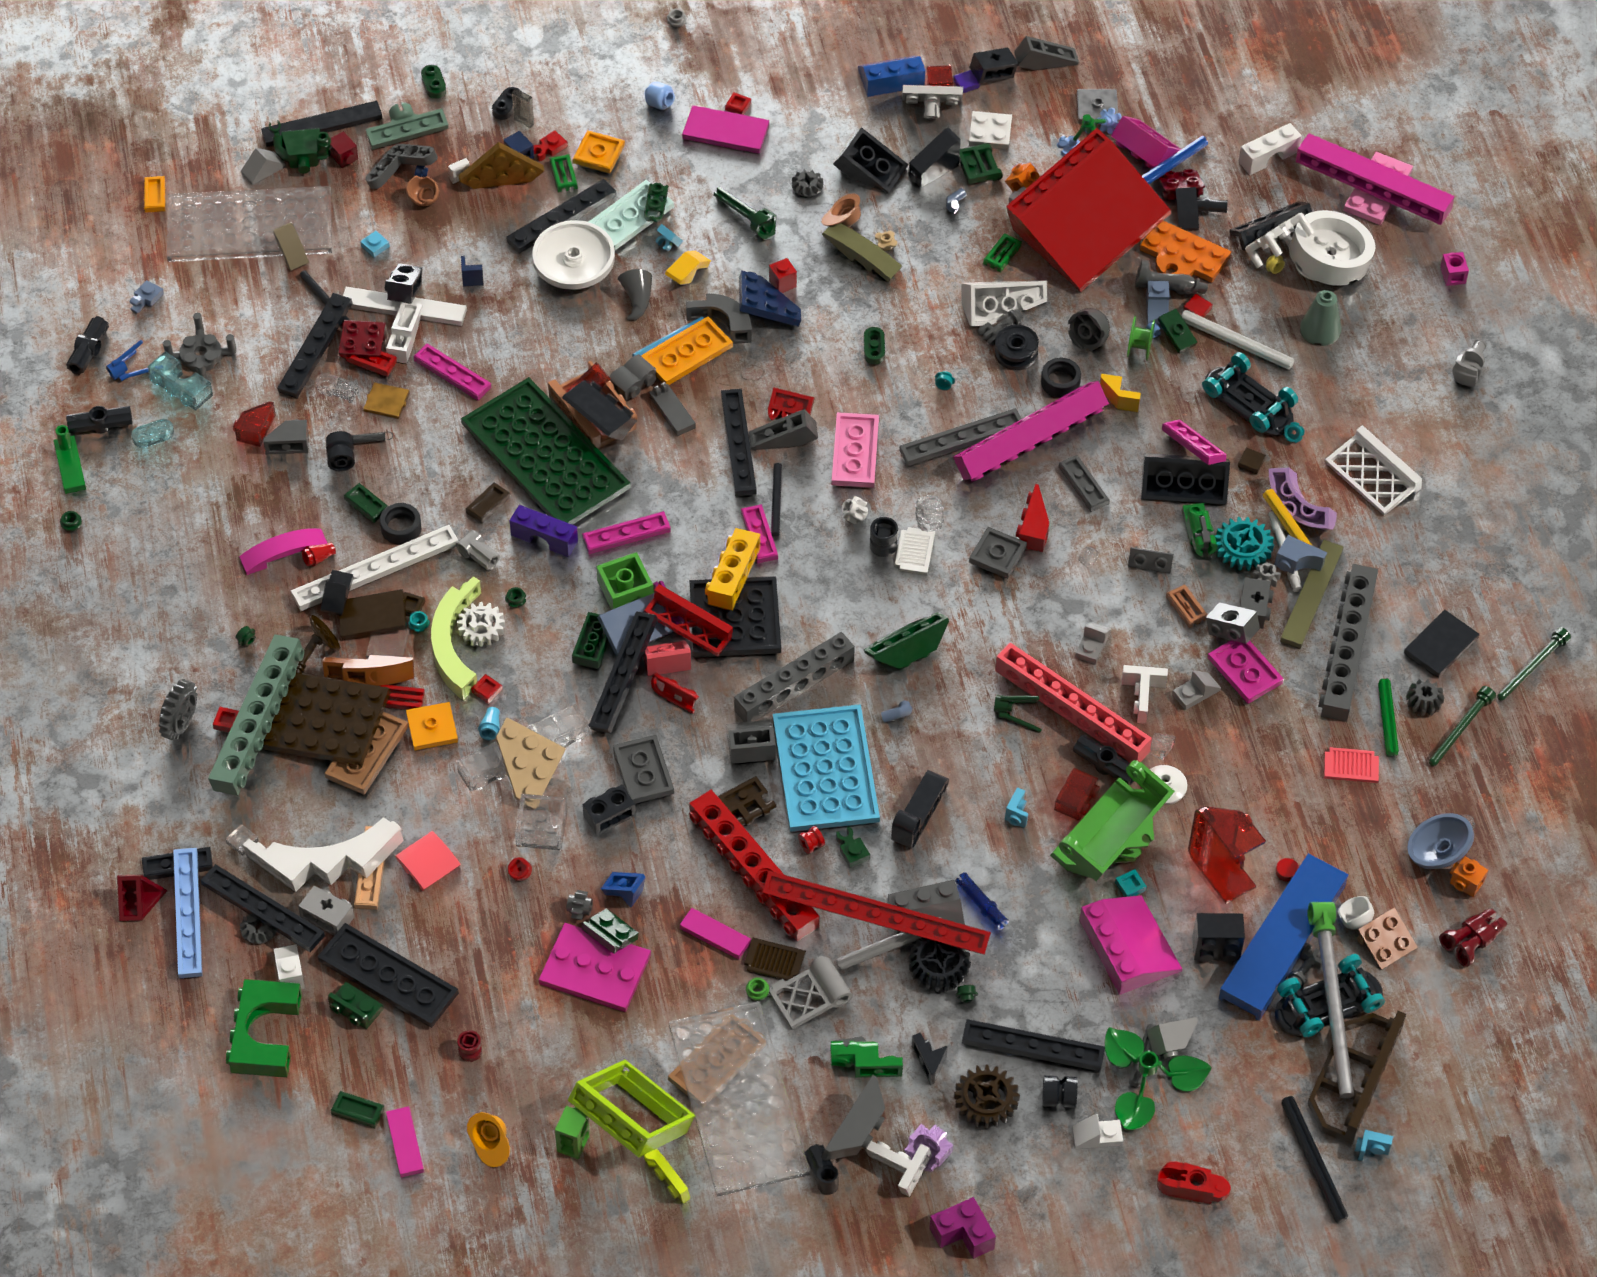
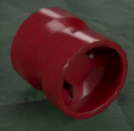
M473 1030L463 1031L457 1039L459 1055L466 1062L476 1061L482 1055L480 1035Z

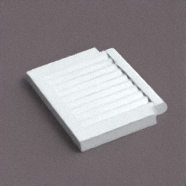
M908 527L907 530H901L894 566L900 567V571L927 575L935 531Z

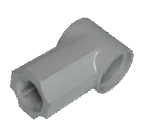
M475 530L470 531L456 543V548L463 557H471L486 570H492L500 559V555L485 544L481 535Z

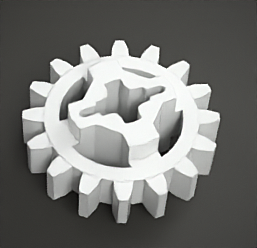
M480 602L477 607L472 603L470 610L465 607L464 614H459L457 627L459 635L463 636L464 642L471 640L472 646L478 642L480 647H482L484 642L491 645L492 639L495 641L499 640L498 635L504 634L505 620L503 613H499L498 607L492 609L491 603L483 606V602Z

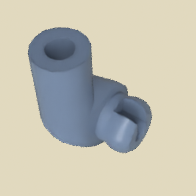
M963 188L947 196L946 208L949 212L955 213L960 208L959 201L967 196Z
M906 700L901 701L898 705L899 707L881 712L884 723L909 716L912 712L910 702Z

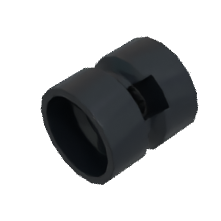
M344 431L330 433L326 437L328 467L334 471L351 469L355 464L353 436Z
M879 517L871 523L870 549L877 556L888 557L897 549L898 525L892 518Z
M1044 1075L1042 1105L1056 1107L1058 1103H1061L1062 1107L1076 1108L1077 1077L1064 1076L1062 1080H1059L1057 1076Z

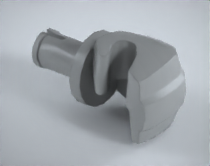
M1476 339L1472 348L1465 349L1459 354L1452 370L1454 379L1458 383L1476 386L1477 380L1481 375V368L1485 362L1482 354L1487 347L1485 341L1482 340L1478 346L1480 339Z

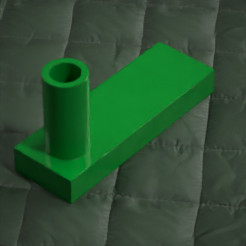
M60 425L55 430L57 439H54V445L65 494L86 490L75 436H70L67 426Z

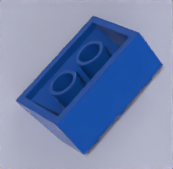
M909 56L858 66L867 97L902 91L903 85L925 86L926 70L921 56Z

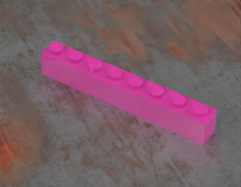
M1308 133L1297 150V163L1439 225L1443 224L1452 210L1455 196Z
M1099 381L1088 382L953 456V459L963 480L971 479L976 481L984 476V472L988 470L991 472L1000 468V463L1015 460L1018 458V453L1022 451L1026 453L1033 450L1038 442L1045 443L1052 439L1051 435L1066 432L1069 430V425L1073 423L1077 425L1084 422L1089 414L1096 415L1102 412V407L1109 403Z

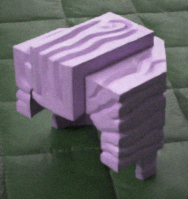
M920 1124L914 1133L910 1135L909 1144L904 1151L912 1160L920 1144L928 1147L932 1157L924 1171L932 1172L936 1167H940L953 1152V1144L946 1140L947 1133L943 1132L940 1127L934 1125L929 1130Z

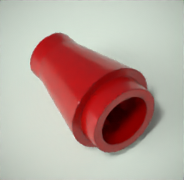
M332 542L306 546L302 550V558L307 566H316L328 557L336 554Z

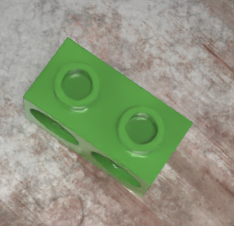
M566 1106L555 1128L556 1149L559 1153L579 1159L590 1136L589 1117L576 1107Z

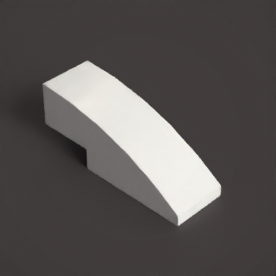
M402 302L391 327L392 334L386 347V353L396 356L397 362L406 364L408 362L418 330L422 304Z

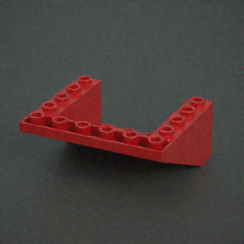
M1098 128L1006 206L1013 230L1079 292L1088 287L1171 214L1170 208L1116 145Z

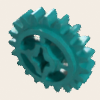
M1239 516L1237 522H1234L1230 518L1228 524L1223 522L1222 527L1217 529L1215 535L1217 542L1216 551H1218L1217 557H1223L1222 563L1230 561V568L1238 565V569L1241 570L1243 566H1246L1247 570L1250 571L1251 565H1254L1256 568L1258 564H1264L1267 559L1271 558L1274 549V537L1270 536L1271 530H1264L1265 524L1258 526L1257 519L1250 522L1249 517H1246L1245 521H1242Z

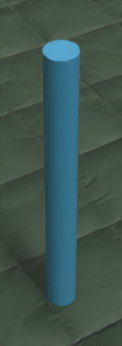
M702 316L638 350L632 356L637 354L643 355L704 318Z

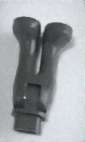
M1142 259L1141 265L1138 267L1135 287L1147 288L1148 281H1169V290H1173L1181 295L1205 294L1208 288L1207 283L1200 282L1198 278L1194 280L1190 275L1157 273L1151 269L1150 261Z

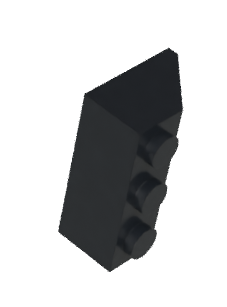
M583 380L563 395L562 398L608 437L622 441L637 422L632 417L634 413L625 406L623 408L617 404L618 400L610 393L607 395L601 391L603 387L594 380L592 382Z

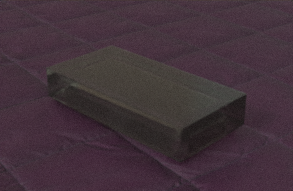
M515 89L512 92L514 120L531 128L534 125L532 97Z

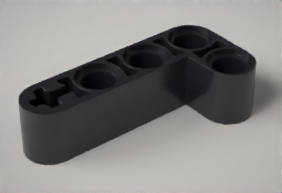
M927 770L905 810H899L896 813L892 823L891 840L911 849L914 848L948 787L949 778Z

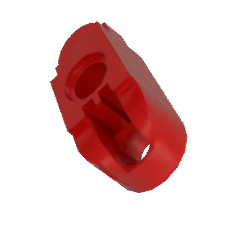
M1170 1161L1166 1163L1160 1170L1157 1178V1186L1163 1194L1212 1204V1201L1226 1200L1231 1191V1185L1224 1179L1225 1177L1212 1174L1210 1169L1185 1162ZM1191 1182H1199L1201 1185L1195 1186Z

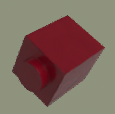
M344 131L331 137L330 156L341 168L358 160L357 145Z

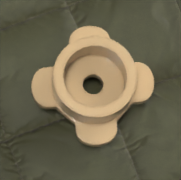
M893 231L876 233L875 239L878 240V247L884 251L896 247L895 233Z

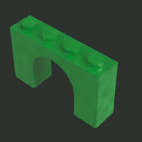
M244 979L243 988L238 990L239 1008H235L234 1011L235 1029H231L230 1032L232 1047L226 1053V1064H229L231 1073L288 1077L291 1060L289 1046L259 1043L252 1039L248 1032L252 1023L263 1015L271 1013L299 1015L302 999L300 983Z

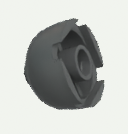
M1082 309L1073 314L1068 321V324H1070L1069 336L1072 342L1080 349L1085 347L1092 351L1103 345L1109 337V321L1097 309Z

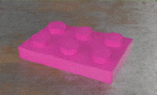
M1230 640L1208 653L1209 661L1247 704L1283 684L1284 678L1251 641L1245 644Z

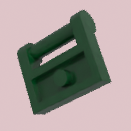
M986 143L960 149L959 162L968 184L991 179L998 181L1003 178V173L998 168L992 155L993 150L990 144ZM981 154L985 156V159L988 163L990 170L986 171V168L980 157Z

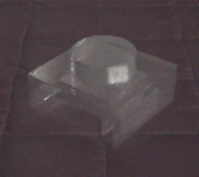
M241 824L226 838V844L243 856L245 854L243 844L248 839L255 843L259 840L257 835Z

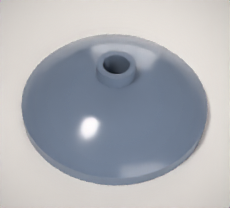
M1452 813L1436 815L1421 823L1413 831L1408 841V853L1412 861L1422 868L1440 869L1448 867L1462 859L1469 851L1474 841V830L1470 822L1461 815Z

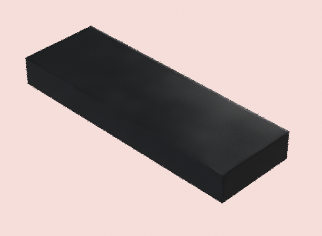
M198 848V872L210 871L213 867L211 848ZM174 852L142 857L144 877L149 880L174 876Z

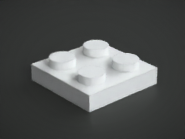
M972 111L969 146L988 143L993 149L1008 150L1012 115Z

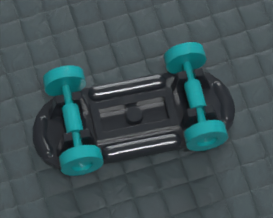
M1235 353L1227 366L1215 368L1205 376V380L1202 382L1204 391L1209 396L1217 398L1251 423L1252 427L1258 432L1270 436L1284 435L1285 426L1290 425L1294 421L1291 408L1298 403L1297 394L1291 388L1283 387L1278 392V396H1276L1253 378L1246 375L1245 372L1251 368V363L1243 353Z
M1358 954L1349 955L1338 964L1342 972L1337 974L1343 1019L1362 1012H1374L1385 1003L1383 989L1377 978L1364 971L1362 967L1358 968L1362 963ZM1297 978L1287 979L1277 987V991L1282 998L1277 1003L1275 1009V1020L1280 1029L1290 1035L1310 1037L1317 1034L1324 1027L1329 1026L1330 1021L1324 980L1300 989L1301 984Z

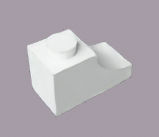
M297 944L274 949L279 981L300 983L301 989H305Z

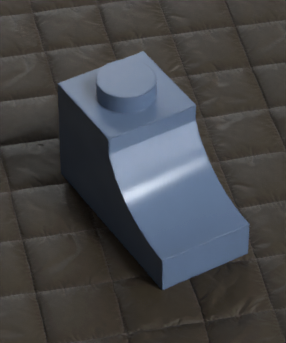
M1148 281L1146 292L1147 325L1155 320L1160 329H1163L1157 319L1159 316L1169 312V281Z
M1287 535L1277 553L1274 565H1277L1282 571H1287L1291 574L1304 568L1321 571L1327 552Z

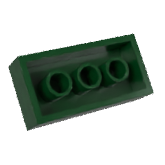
M587 613L572 653V663L599 669L609 642L597 618L600 614Z

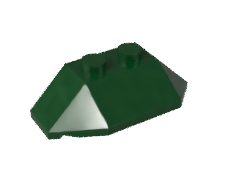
M939 612L933 613L929 617H923L874 641L864 649V652L873 659L899 669L906 668L912 662L926 658L930 653L937 650L948 626L949 618Z

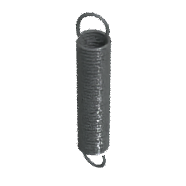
M387 432L352 435L353 444L385 441V433Z

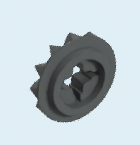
M804 169L802 173L796 172L795 177H792L791 185L792 189L801 196H814L821 192L824 181L820 173H814L813 169L810 172H806ZM805 179L809 180L810 186L805 182Z
M251 915L243 917L240 931L246 941L253 944H262L271 940L276 934L275 930L262 923L257 933L255 925H257L259 920Z

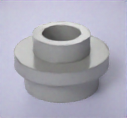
M673 9L667 16V22L674 27L683 26L687 21V16L681 9Z

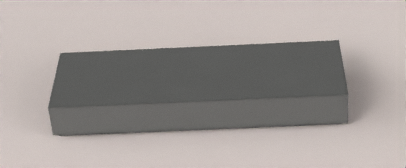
M1078 455L1059 462L1060 470L1090 512L1109 505V498Z

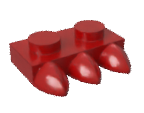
M773 387L768 406L769 418L774 420L780 412H782L783 418L803 409L811 415L815 398Z

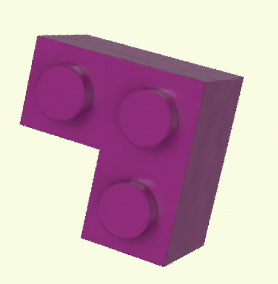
M974 1197L930 1216L929 1229L940 1248L962 1239L973 1259L995 1249L996 1236Z

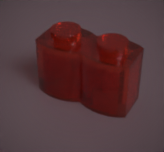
M1073 768L1057 796L1054 810L1079 821L1082 815L1085 816L1089 812L1090 800L1092 798L1095 799L1099 793L1098 778Z

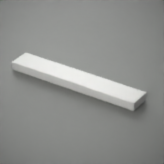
M346 287L343 296L352 298L353 304L350 307L352 309L397 315L402 303L387 300V293ZM414 298L412 302L422 304L421 320L462 326L467 311L465 305L421 298Z

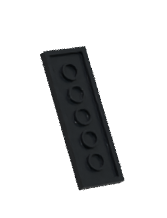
M344 923L318 955V961L431 1028L459 994L458 988L347 923Z

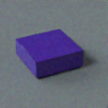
M971 70L953 76L956 86L963 87V93L980 88V84Z

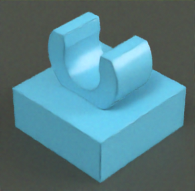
M663 224L657 229L662 235L658 236L655 242L661 245L666 241V244L663 246L664 250L669 251L672 248V243L679 247L683 242L681 238Z

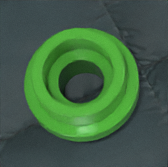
M753 978L747 983L746 993L753 1000H763L769 994V985L762 978ZM757 988H758V989H761L762 991H760V992H755L754 989H757Z

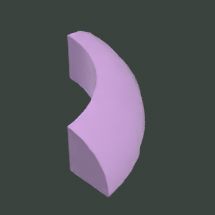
M1290 468L1269 469L1271 489L1276 492L1296 521L1317 529L1332 530L1335 527L1337 513L1329 507H1319L1308 503L1299 489L1296 472Z

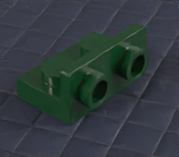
M347 982L342 985L336 994L330 992L328 995L329 1007L334 1013L346 1016L353 1025H360L366 1030L384 1009L383 1004Z

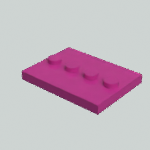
M564 923L541 973L539 984L626 1012L650 959L651 950L630 944L623 949H617V952L613 954L583 931L582 928Z

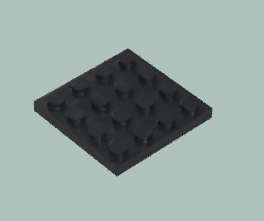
M776 576L747 578L733 611L708 604L705 588L712 579L689 580L690 602L733 627L732 638L719 656L781 653ZM692 627L693 635L703 634L701 628ZM716 637L708 639L709 644L715 648L722 642ZM693 643V657L715 656Z

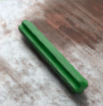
M1382 678L1379 680L1378 689L1386 754L1388 756H1397L1399 747L1391 681L1388 678Z

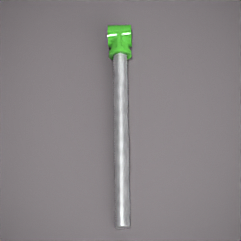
M1310 902L1307 913L1308 922L1310 925H1314L1312 930L1313 936L1318 938L1339 1094L1341 1098H1351L1354 1096L1332 940V936L1336 934V928L1333 926L1336 921V907L1334 902Z

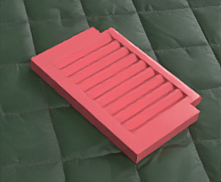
M1329 747V752H1325V779L1378 783L1379 756H1374V751Z

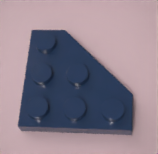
M741 270L739 275V311L799 327L801 308L761 275Z

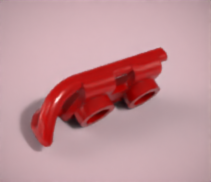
M657 672L653 674L651 685L659 696L692 714L695 712L693 707L699 696L694 690L683 688L676 680L665 678ZM657 680L665 684L663 691L658 688ZM675 695L682 697V700L678 701L675 699Z

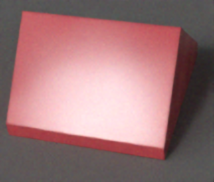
M685 640L647 646L643 656L648 676H653L655 672L661 675L691 670V650Z

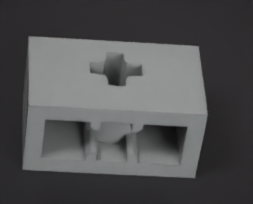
M313 886L298 906L300 917L334 936L344 923L349 925L354 919L353 907L349 901L339 899L333 896L327 889H320L316 886Z

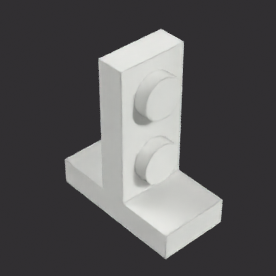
M1123 665L1121 685L1135 686L1134 695L1138 696V701H1134L1133 714H1138L1137 723L1146 724L1149 687L1166 688L1168 669Z
M871 1141L866 1149L869 1157L904 1173L898 1187L902 1194L909 1197L932 1157L930 1149L920 1144L912 1160L904 1152L899 1151L897 1154L891 1151L887 1144L880 1141L877 1143Z

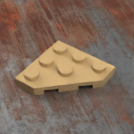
M506 717L495 739L500 749L502 761L507 776L510 779L515 799L535 809L566 748Z

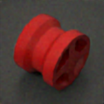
M816 826L809 828V831L806 833L798 834L800 845L807 854L812 853L816 847L821 848L825 846L824 837Z

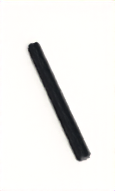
M1288 1096L1283 1098L1281 1104L1337 1223L1346 1221L1348 1213L1294 1097Z

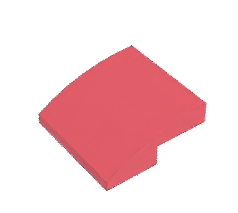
M433 831L395 855L408 875L411 874L422 891L461 865L450 849Z

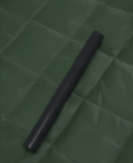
M306 270L302 271L300 277L326 305L330 297ZM345 316L342 321V324L344 323V320L350 319L347 316Z
M781 463L773 465L771 534L773 537H778L780 534Z

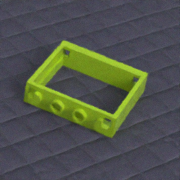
M622 1060L577 1081L568 1098L571 1104L638 1158L685 1135L696 1116L627 1060ZM618 1084L668 1125L648 1133L599 1092Z

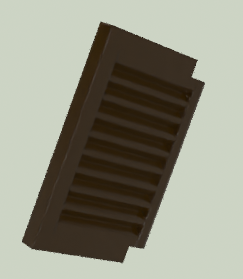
M753 937L744 965L748 966L747 971L788 981L800 973L806 950Z

